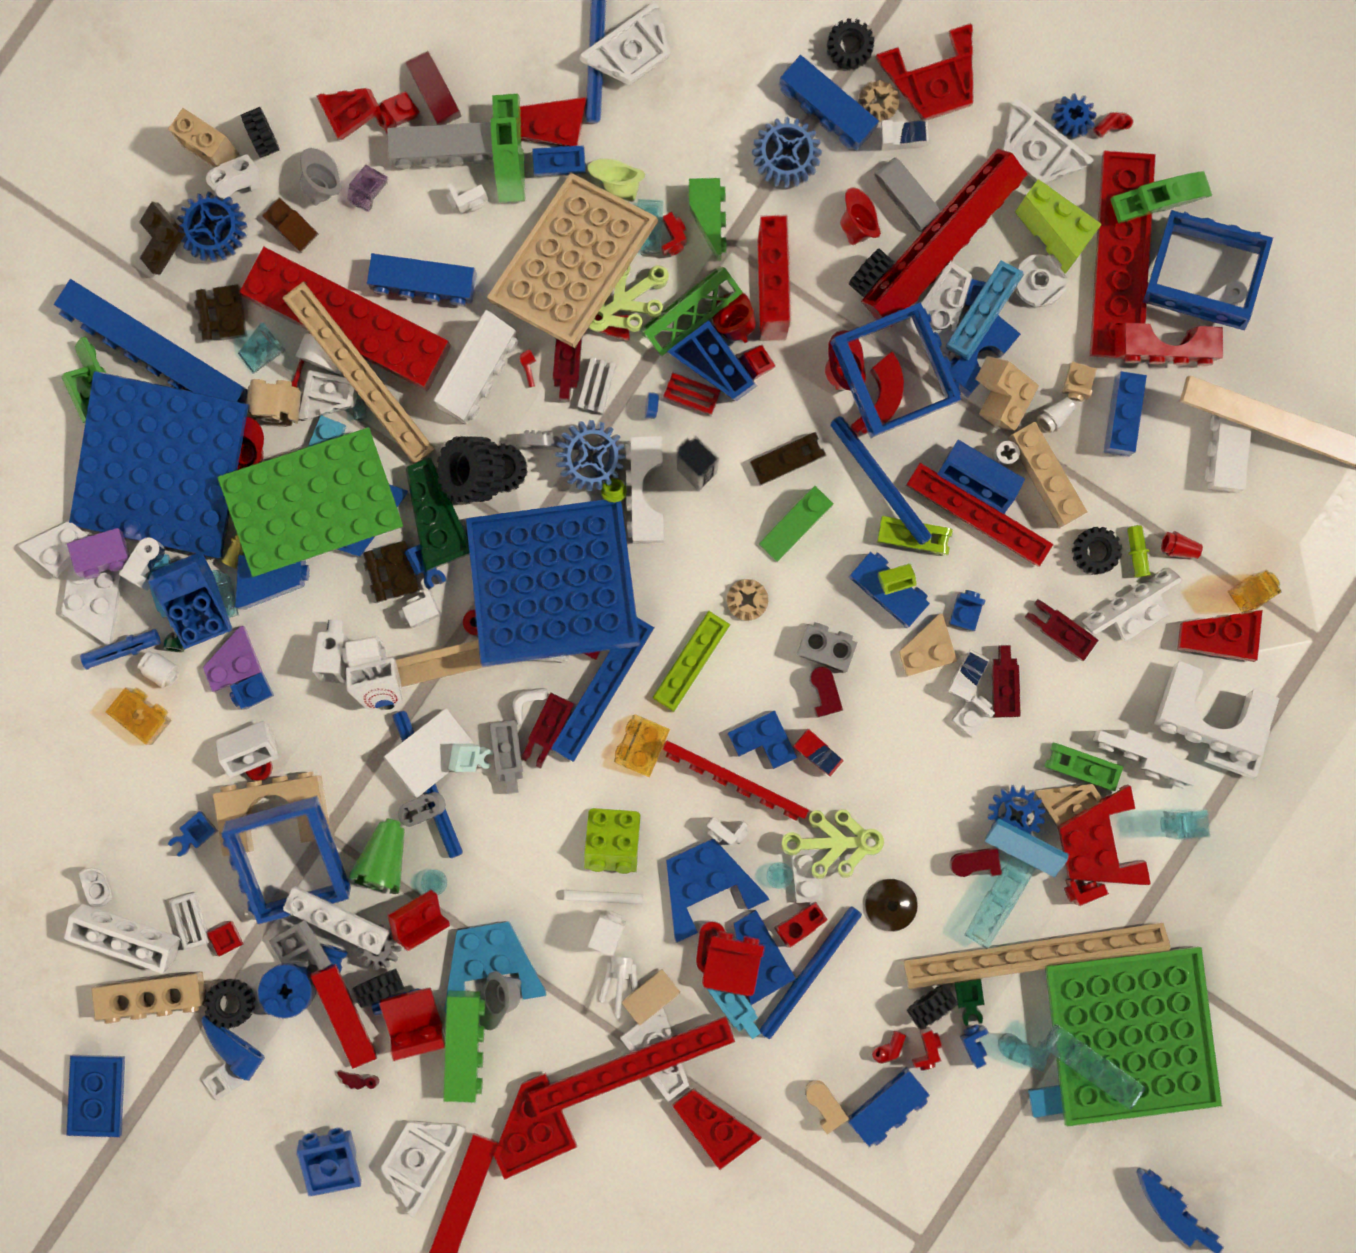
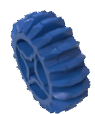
M207 192L206 199L201 194H197V202L188 199V203L191 205L189 209L184 206L181 207L185 216H177V220L183 223L179 225L180 228L186 233L181 241L185 242L183 248L186 251L191 250V255L195 258L200 255L202 261H206L210 256L212 262H217L218 255L223 260H226V252L228 251L235 255L236 252L233 247L235 245L240 248L243 244L238 239L246 238V233L241 230L248 227L247 223L242 221L246 216L243 212H239L241 208L239 204H232L233 199L229 196L224 199L216 195L214 198L212 192ZM209 209H221L229 213V215L224 217L222 215L213 216ZM201 214V221L194 225L195 220ZM210 220L216 225L213 230L214 234L208 229L211 224ZM230 228L229 234L223 240L222 235L224 231ZM199 237L202 239L211 238L214 245H202L197 243L195 239Z

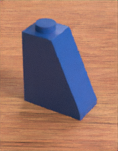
M239 555L235 608L248 609L304 587L305 581L309 580V565H306L304 560L252 577L246 557Z

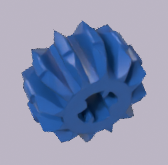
M1076 93L1072 94L1070 99L1063 96L1060 100L1061 104L1056 103L1053 108L1056 113L1051 116V119L1057 121L1054 128L1056 130L1062 128L1064 136L1069 132L1072 139H1076L1078 133L1084 137L1088 133L1087 129H1092L1094 126L1092 120L1096 118L1097 114L1090 111L1094 104L1084 103L1086 95L1082 96L1080 100L1077 99ZM1072 113L1078 115L1075 120L1071 118Z

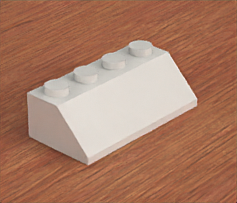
M485 310L434 399L440 410L467 424L469 419L473 420L480 409L478 406L479 401L482 397L486 398L493 386L490 383L495 374L499 375L502 372L506 363L503 361L508 352L512 353L518 343L515 329L488 310Z

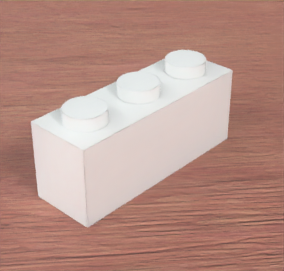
M1217 415L1212 416L1210 430L1213 431V441L1209 442L1207 450L1208 456H1211L1210 467L1207 466L1205 471V482H1208L1207 489L1236 493L1245 490L1252 428Z

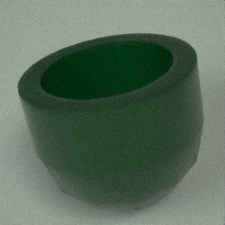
M174 632L168 634L164 640L163 649L171 652H184V647L178 636L175 638Z

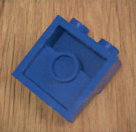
M334 1128L327 1135L318 1136L316 1133H308L301 1140H298L296 1152L309 1197L361 1187L362 1180L356 1161V1149L351 1130L344 1131L343 1128Z

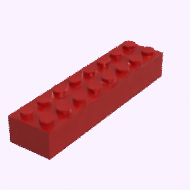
M263 246L240 290L245 299L307 330L283 299L284 296L304 282L366 361L427 392L429 391L452 347L448 340Z

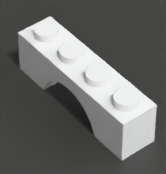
M662 436L631 437V444H626V460H631V470H626V485H632V496H627V511H632V521L627 522V537H632L633 543H664V515L653 510L646 503L642 492L647 476L653 470L663 466Z

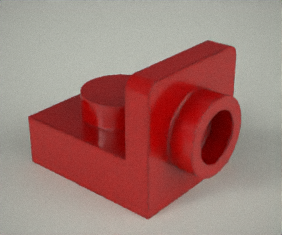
M1069 878L1065 880L1067 887H1064L1066 896L1070 902L1074 901L1078 906L1109 894L1105 884H1097L1096 881L1083 884L1081 886L1082 890L1079 891L1074 879Z

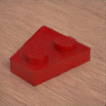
M367 88L355 89L350 92L345 90L338 91L335 94L323 93L317 95L337 138L344 140L382 112L372 91Z

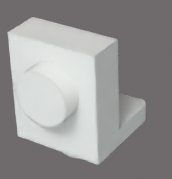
M452 183L447 185L450 192L446 196L452 208L458 207L461 214L470 209L471 211L478 210L488 201L482 184L459 196Z
M712 818L707 824V827L711 829L708 832L711 837L719 843L724 839L731 846L735 842L740 844L748 834V831L745 830L748 824L744 821L734 833L715 818Z

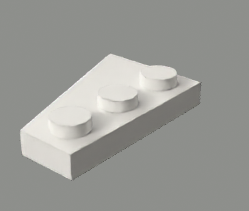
M662 1007L640 1026L636 1024L620 1037L630 1052L673 1037L664 1008ZM682 1063L649 1075L668 1102L689 1086Z

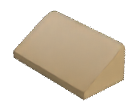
M661 969L622 1001V1004L640 1026L679 995L680 991L663 969Z

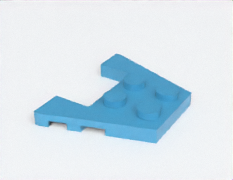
M510 921L457 930L447 995L449 990L466 991L465 981L487 978L489 973L493 971L500 972L502 975L518 973L523 1000L547 995L546 989L526 955ZM447 995L444 1008L445 1013L447 1012Z

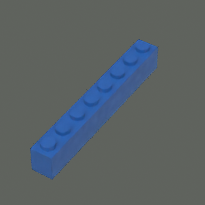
M69 279L53 304L60 309V316L70 322L76 319L83 323L80 327L92 336L96 332L104 337L103 343L115 350L118 346L126 350L124 356L135 363L142 360L148 364L145 369L158 377L161 373L169 377L167 383L177 389L185 387L191 392L244 403L247 398L248 390L72 279Z

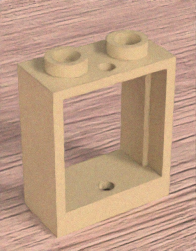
M184 108L181 109L168 128L182 147L214 168L237 158L239 155L238 151L224 134Z

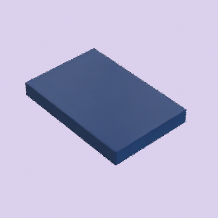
M70 1056L67 1136H122L125 1056Z

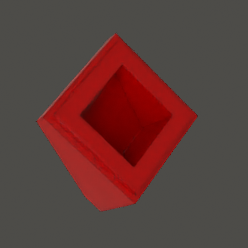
M763 345L746 352L739 358V361L753 380L776 367Z

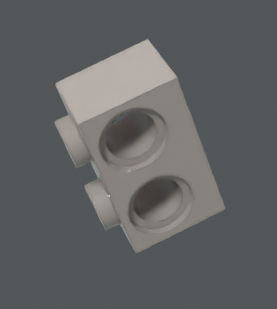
M814 622L813 626L808 624L796 655L846 673L858 642L853 641V636L848 633L839 631L838 635L828 632L829 627L817 622ZM811 635L821 637L823 642L821 648L813 649L809 646L808 639ZM835 644H843L846 647L847 654L844 658H838L834 655L833 647Z

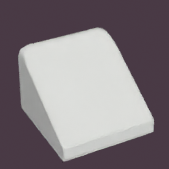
M227 1063L202 1079L216 1101L243 1083L242 1078L235 1075Z

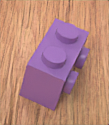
M119 528L67 543L75 573L80 578L92 579L100 576V572L109 569L111 572L122 570L130 557L124 535Z

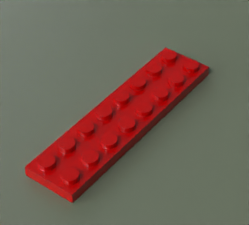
M1103 151L1098 212V222L1102 225L1097 230L1090 344L1091 357L1115 358V327L1124 323L1146 324L1147 304L1143 303L1148 286L1152 213L1118 224L1110 199L1113 196L1153 183L1156 154Z

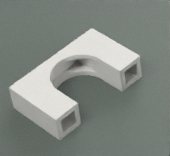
M1181 661L1174 665L1154 724L1161 726L1160 729L1170 734L1177 732L1185 735L1188 741L1211 745L1210 748L1217 752L1225 753L1227 751L1233 753L1241 761L1251 762L1261 757L1279 698L1254 689L1247 694L1240 718L1235 727L1229 729L1214 728L1202 720L1195 704L1196 694L1204 670Z

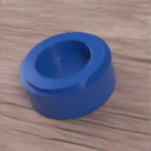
M648 392L645 418H656L659 403L658 393Z

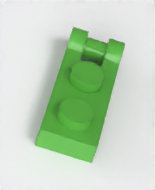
M1052 743L1050 749L1052 754L1050 760H1046L1045 768L1111 791H1116L1123 766L1058 743ZM1062 754L1069 756L1066 766L1060 764Z

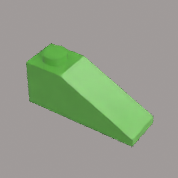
M814 486L770 531L759 545L778 562L834 503Z

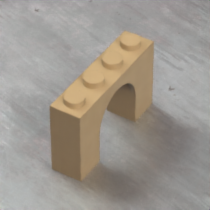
M313 772L298 774V779L288 781V776L272 778V784L262 785V780L246 783L247 788L238 790L236 785L220 787L221 793L213 794L223 856L231 855L228 847L225 848L222 844L221 832L225 822L250 815L255 804L268 795L280 796L289 803L318 796L330 829L322 776H314ZM307 815L297 816L301 843L316 841ZM251 830L239 833L245 851H254Z

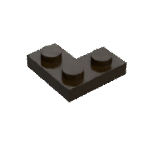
M151 202L139 221L152 237L140 259L152 274L161 275L186 233L160 203Z

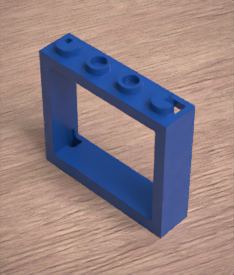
M1171 210L1143 303L1245 331L1251 319L1273 237L1260 234L1261 232L1247 231L1236 225L1221 224L1210 218L1192 216L1185 211L1181 213ZM1173 231L1258 254L1243 307L1157 284Z
M921 302L834 337L830 342L870 438L956 404L961 400L960 385L957 380L952 378L950 373L952 370L951 363L948 357L943 356L940 347L942 343L937 332L933 333L930 325L931 316L927 314ZM912 318L945 399L882 424L848 343Z
M318 796L225 822L221 832L222 844L225 848L228 847L231 867L234 871L237 870L240 877L238 879L239 888L243 894L246 893L248 911L252 912V915L255 916L257 924L266 923L292 914L283 910L288 898L265 903L239 833L304 814L307 815L332 882L331 886L309 891L308 893L332 904L349 899L351 886Z

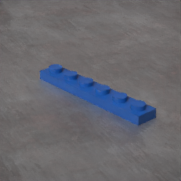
M638 617L640 646L610 650L551 748L572 762L577 758L655 628Z

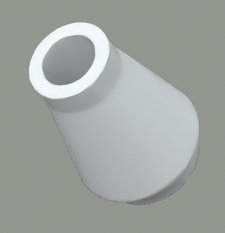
M1066 397L1062 401L1040 411L1037 422L1045 432H1056L1070 414L1076 410V405L1070 398Z

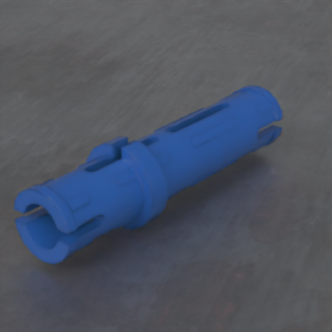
M156 629L137 636L132 634L120 642L81 654V662L84 668L88 670L129 654L133 656L140 654L141 650L160 645L161 639Z

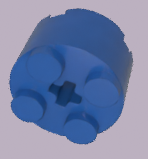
M281 963L267 971L263 975L258 987V997L264 1011L277 1018H291L300 1014L309 1007L316 995V987L311 979V972L305 967L291 963ZM286 984L287 988H292V993L288 995L286 992H283V987Z

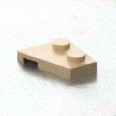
M938 614L899 651L906 677L957 661L943 614Z
M1093 784L1035 791V795L1037 798L1042 799L1041 804L1056 826L1061 825L1083 810H1088L1102 799Z

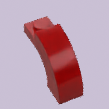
M893 352L889 353L870 370L878 385L879 395L874 407L882 424L889 422L897 411L904 390L902 369ZM862 417L850 426L856 435L860 432L864 435L868 433Z

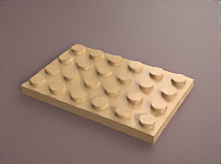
M570 173L487 296V299L490 303L575 348L658 223V219L645 210Z

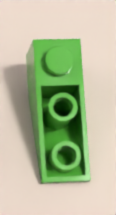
M689 178V211L716 260L721 261V253H726V237H721V227H726V212H721V202H725V186H720V178Z

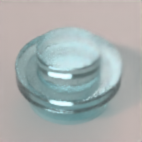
M777 862L768 868L767 880L774 888L783 889L792 882L793 872L787 864Z
M429 870L422 876L421 887L425 893L433 890L437 895H440L447 887V877L440 870Z

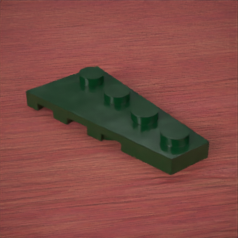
M431 457L407 466L406 475L425 572L469 555L468 537L451 500L447 497V493H443L441 490L442 485L438 483L439 474L436 473Z

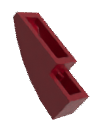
M428 51L405 62L437 125H446L462 117L457 104Z

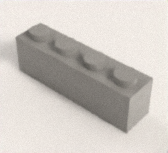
M491 122L387 128L389 160L392 166L400 169L411 168L415 164H422L423 167H435L437 163H448V165L458 166L462 165L465 161H473L475 164H486L489 160H493Z

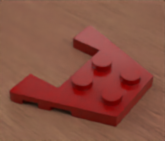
M972 23L952 29L948 33L956 56L907 72L899 47L876 54L877 62L922 121L972 106Z
M1127 784L1120 787V790L1114 794L1107 795L1093 807L1083 810L1057 826L1062 851L1069 854L1065 867L1067 876L1070 879L1137 885L1151 884L1146 861L1140 860L1119 865L1109 816L1136 809L1130 785Z

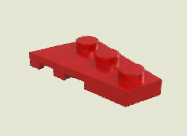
M586 97L520 106L521 140L560 147L578 146L587 101Z

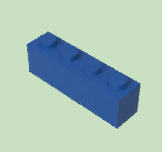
M801 54L780 77L779 86L782 93L790 99L795 98L805 113L815 115L820 120L821 126L829 132H835L839 136L840 142L850 149L852 147L857 151L877 129L878 119Z
M371 253L367 285L373 290V293L379 295H388L389 292L399 293V297L414 299L415 295L422 296L424 300L429 302H440V299L450 300V304L465 306V303L473 302L477 273L474 267Z

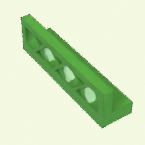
M719 266L664 309L660 316L653 318L641 327L639 331L644 338L651 342L659 355L663 356L668 350L698 329L743 292L727 269ZM727 280L734 292L726 298L717 297L718 286ZM711 291H713V296H708V294ZM703 298L712 299L711 310L706 314L697 313L698 302ZM716 300H722L719 304L716 305ZM693 306L692 312H688L687 310ZM682 314L692 315L691 324L686 330L676 329L678 317ZM696 316H702L696 321ZM673 322L672 328H668L667 326ZM662 330L671 331L670 342L662 348L654 336ZM676 332H681V334L675 337Z

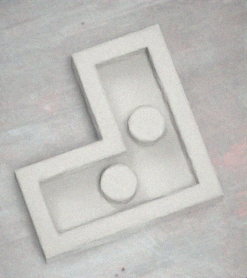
M831 849L801 850L798 854L791 855L796 903L823 901L821 879L815 878L811 870L813 864L821 861ZM844 852L828 868L827 874L838 873L839 864L845 860ZM846 865L841 867L843 872H846ZM821 866L815 868V872L818 874H822L825 871Z

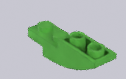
M518 93L492 95L493 118L491 119V139L498 200L500 203L525 201L524 150L521 148L520 96Z
M1200 171L1143 185L1136 190L1113 196L1110 200L1119 224L1154 212L1166 211L1211 197L1212 193L1205 172Z

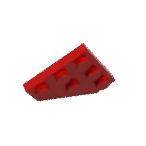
M546 1072L521 1084L494 1153L504 1180L578 1146L563 1110L539 1119L535 1115L528 1093L551 1084Z

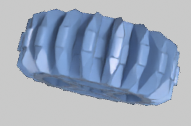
M788 116L785 117L784 124H781L777 118L774 121L775 127L767 123L765 125L766 131L759 130L758 136L760 139H754L753 143L757 148L752 150V155L757 157L753 161L754 166H761L758 169L759 175L767 172L765 181L769 182L773 177L775 178V186H778L780 181H784L785 188L789 187L790 181H793L796 187L799 186V178L807 182L809 179L808 174L814 175L816 173L814 166L820 165V160L817 157L822 154V150L817 148L821 143L820 140L813 139L816 135L815 130L807 133L808 123L800 127V120L797 118L794 124H790ZM783 135H792L797 138L793 140H787L783 137ZM773 140L777 152L773 154V158L768 160L766 147ZM805 145L808 158L801 165L797 153ZM783 149H787V151L790 149L792 151L791 156H787V154L784 156L782 154ZM780 165H787L791 168V170H781L777 167Z
M594 420L588 421L587 428L585 423L580 421L578 422L579 431L571 425L569 427L572 433L571 436L567 433H562L561 436L567 440L566 443L557 442V446L563 448V452H555V456L563 457V461L557 462L556 466L566 467L560 475L565 477L570 474L567 483L573 484L577 480L576 488L582 489L585 484L586 490L592 491L594 483L595 487L601 490L603 486L602 480L607 485H611L609 476L619 477L618 473L614 471L615 468H624V465L618 463V459L626 458V455L618 454V450H622L624 444H615L620 439V436L616 434L610 437L614 429L608 427L604 431L605 425L603 422H599L595 429ZM596 434L604 441L601 444L598 443L591 446L588 441H585L583 436ZM577 442L579 455L572 463L571 451ZM587 449L593 452L597 450L592 455L594 463L591 460H586L588 456ZM609 449V461L604 469L602 456ZM590 465L598 475L584 477L576 470Z

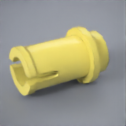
M238 534L234 538L231 537L232 543L221 561L235 569L238 567L239 555L244 554Z

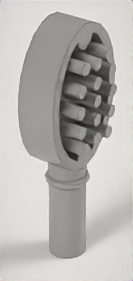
M525 430L524 433L517 434L516 446L544 450L563 449L557 446V442L566 443L567 440L553 436V432L547 434V431H544L541 434V431H538L535 434V430H531V432ZM577 442L574 444L573 450H579Z

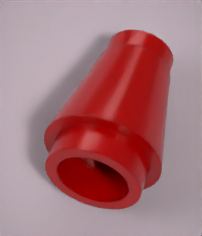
M1176 531L1172 533L1167 532L1161 543V551L1165 552L1167 556L1198 559L1203 550L1202 544Z

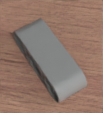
M894 157L874 173L879 185L918 231L926 228L940 213L935 202L898 158Z

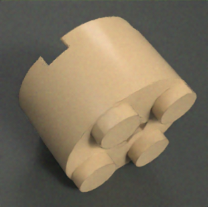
M251 379L247 394V404H249L247 417H251L254 420L259 418L264 421L265 425L292 426V422L298 424L301 391L297 387H292V382L277 380L276 384H268L265 380Z

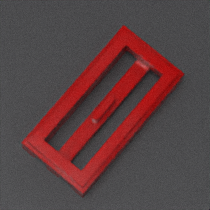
M672 372L663 398L712 416L721 390ZM675 381H678L680 383L686 384L696 389L713 394L714 396L713 398H711L703 394L697 393L695 391L689 390L687 388L678 386L674 383ZM675 390L710 403V406L708 408L673 395L671 391Z

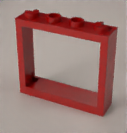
M787 215L761 216L757 236L760 341L786 340L791 322Z

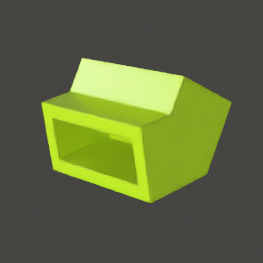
M911 563L877 574L885 595L917 586L916 576Z

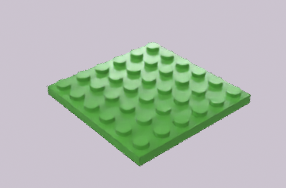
M1202 947L1174 949L1157 953L1045 967L1065 1126L1222 1106Z

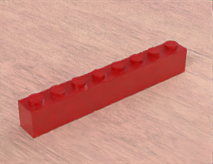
M996 149L861 300L876 320L906 309L914 304L922 292L936 280L939 273L950 261H953L956 254L970 242L972 236L987 223L989 217L1004 204L1006 198L1021 185V182L1028 173L1013 153Z

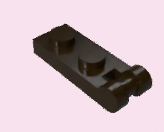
M817 433L808 434L799 440L750 461L760 486L827 456L824 449H821L817 442L819 440ZM808 445L811 454L804 456L801 448Z

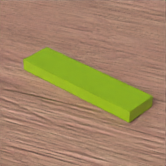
M708 611L652 698L674 712L731 624Z

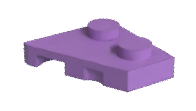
M245 626L239 627L203 667L212 692L263 672Z

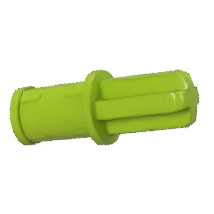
M1142 525L1130 526L1127 528L1131 551L1128 552V555L1132 557L1134 578L1150 576L1151 572L1147 552L1150 551L1146 549Z

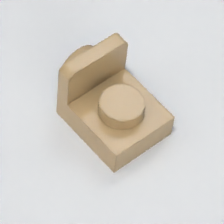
M1071 362L1062 393L1067 394L1071 400L1083 402V399L1087 400L1090 398L1093 392L1091 388L1097 369Z

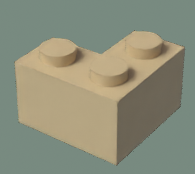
M987 356L976 380L991 392L979 415L996 427L1016 431L1039 385L1011 362Z

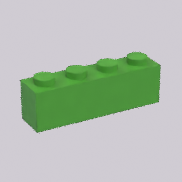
M449 990L444 1102L476 1103L477 1094H482L483 1078H478V1068H483L484 1052H479V1042H484L485 1027L480 1026V1016H485V1000H481V991Z

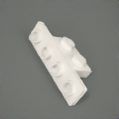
M1171 568L1161 570L1149 580L1136 585L1128 593L1115 598L1107 606L1091 613L1089 617L1082 620V623L1093 635L1115 624L1120 637L1127 641L1169 615L1161 594L1180 583L1182 579Z
M296 886L292 888L283 908L284 911L376 955L381 952L389 934L388 930Z

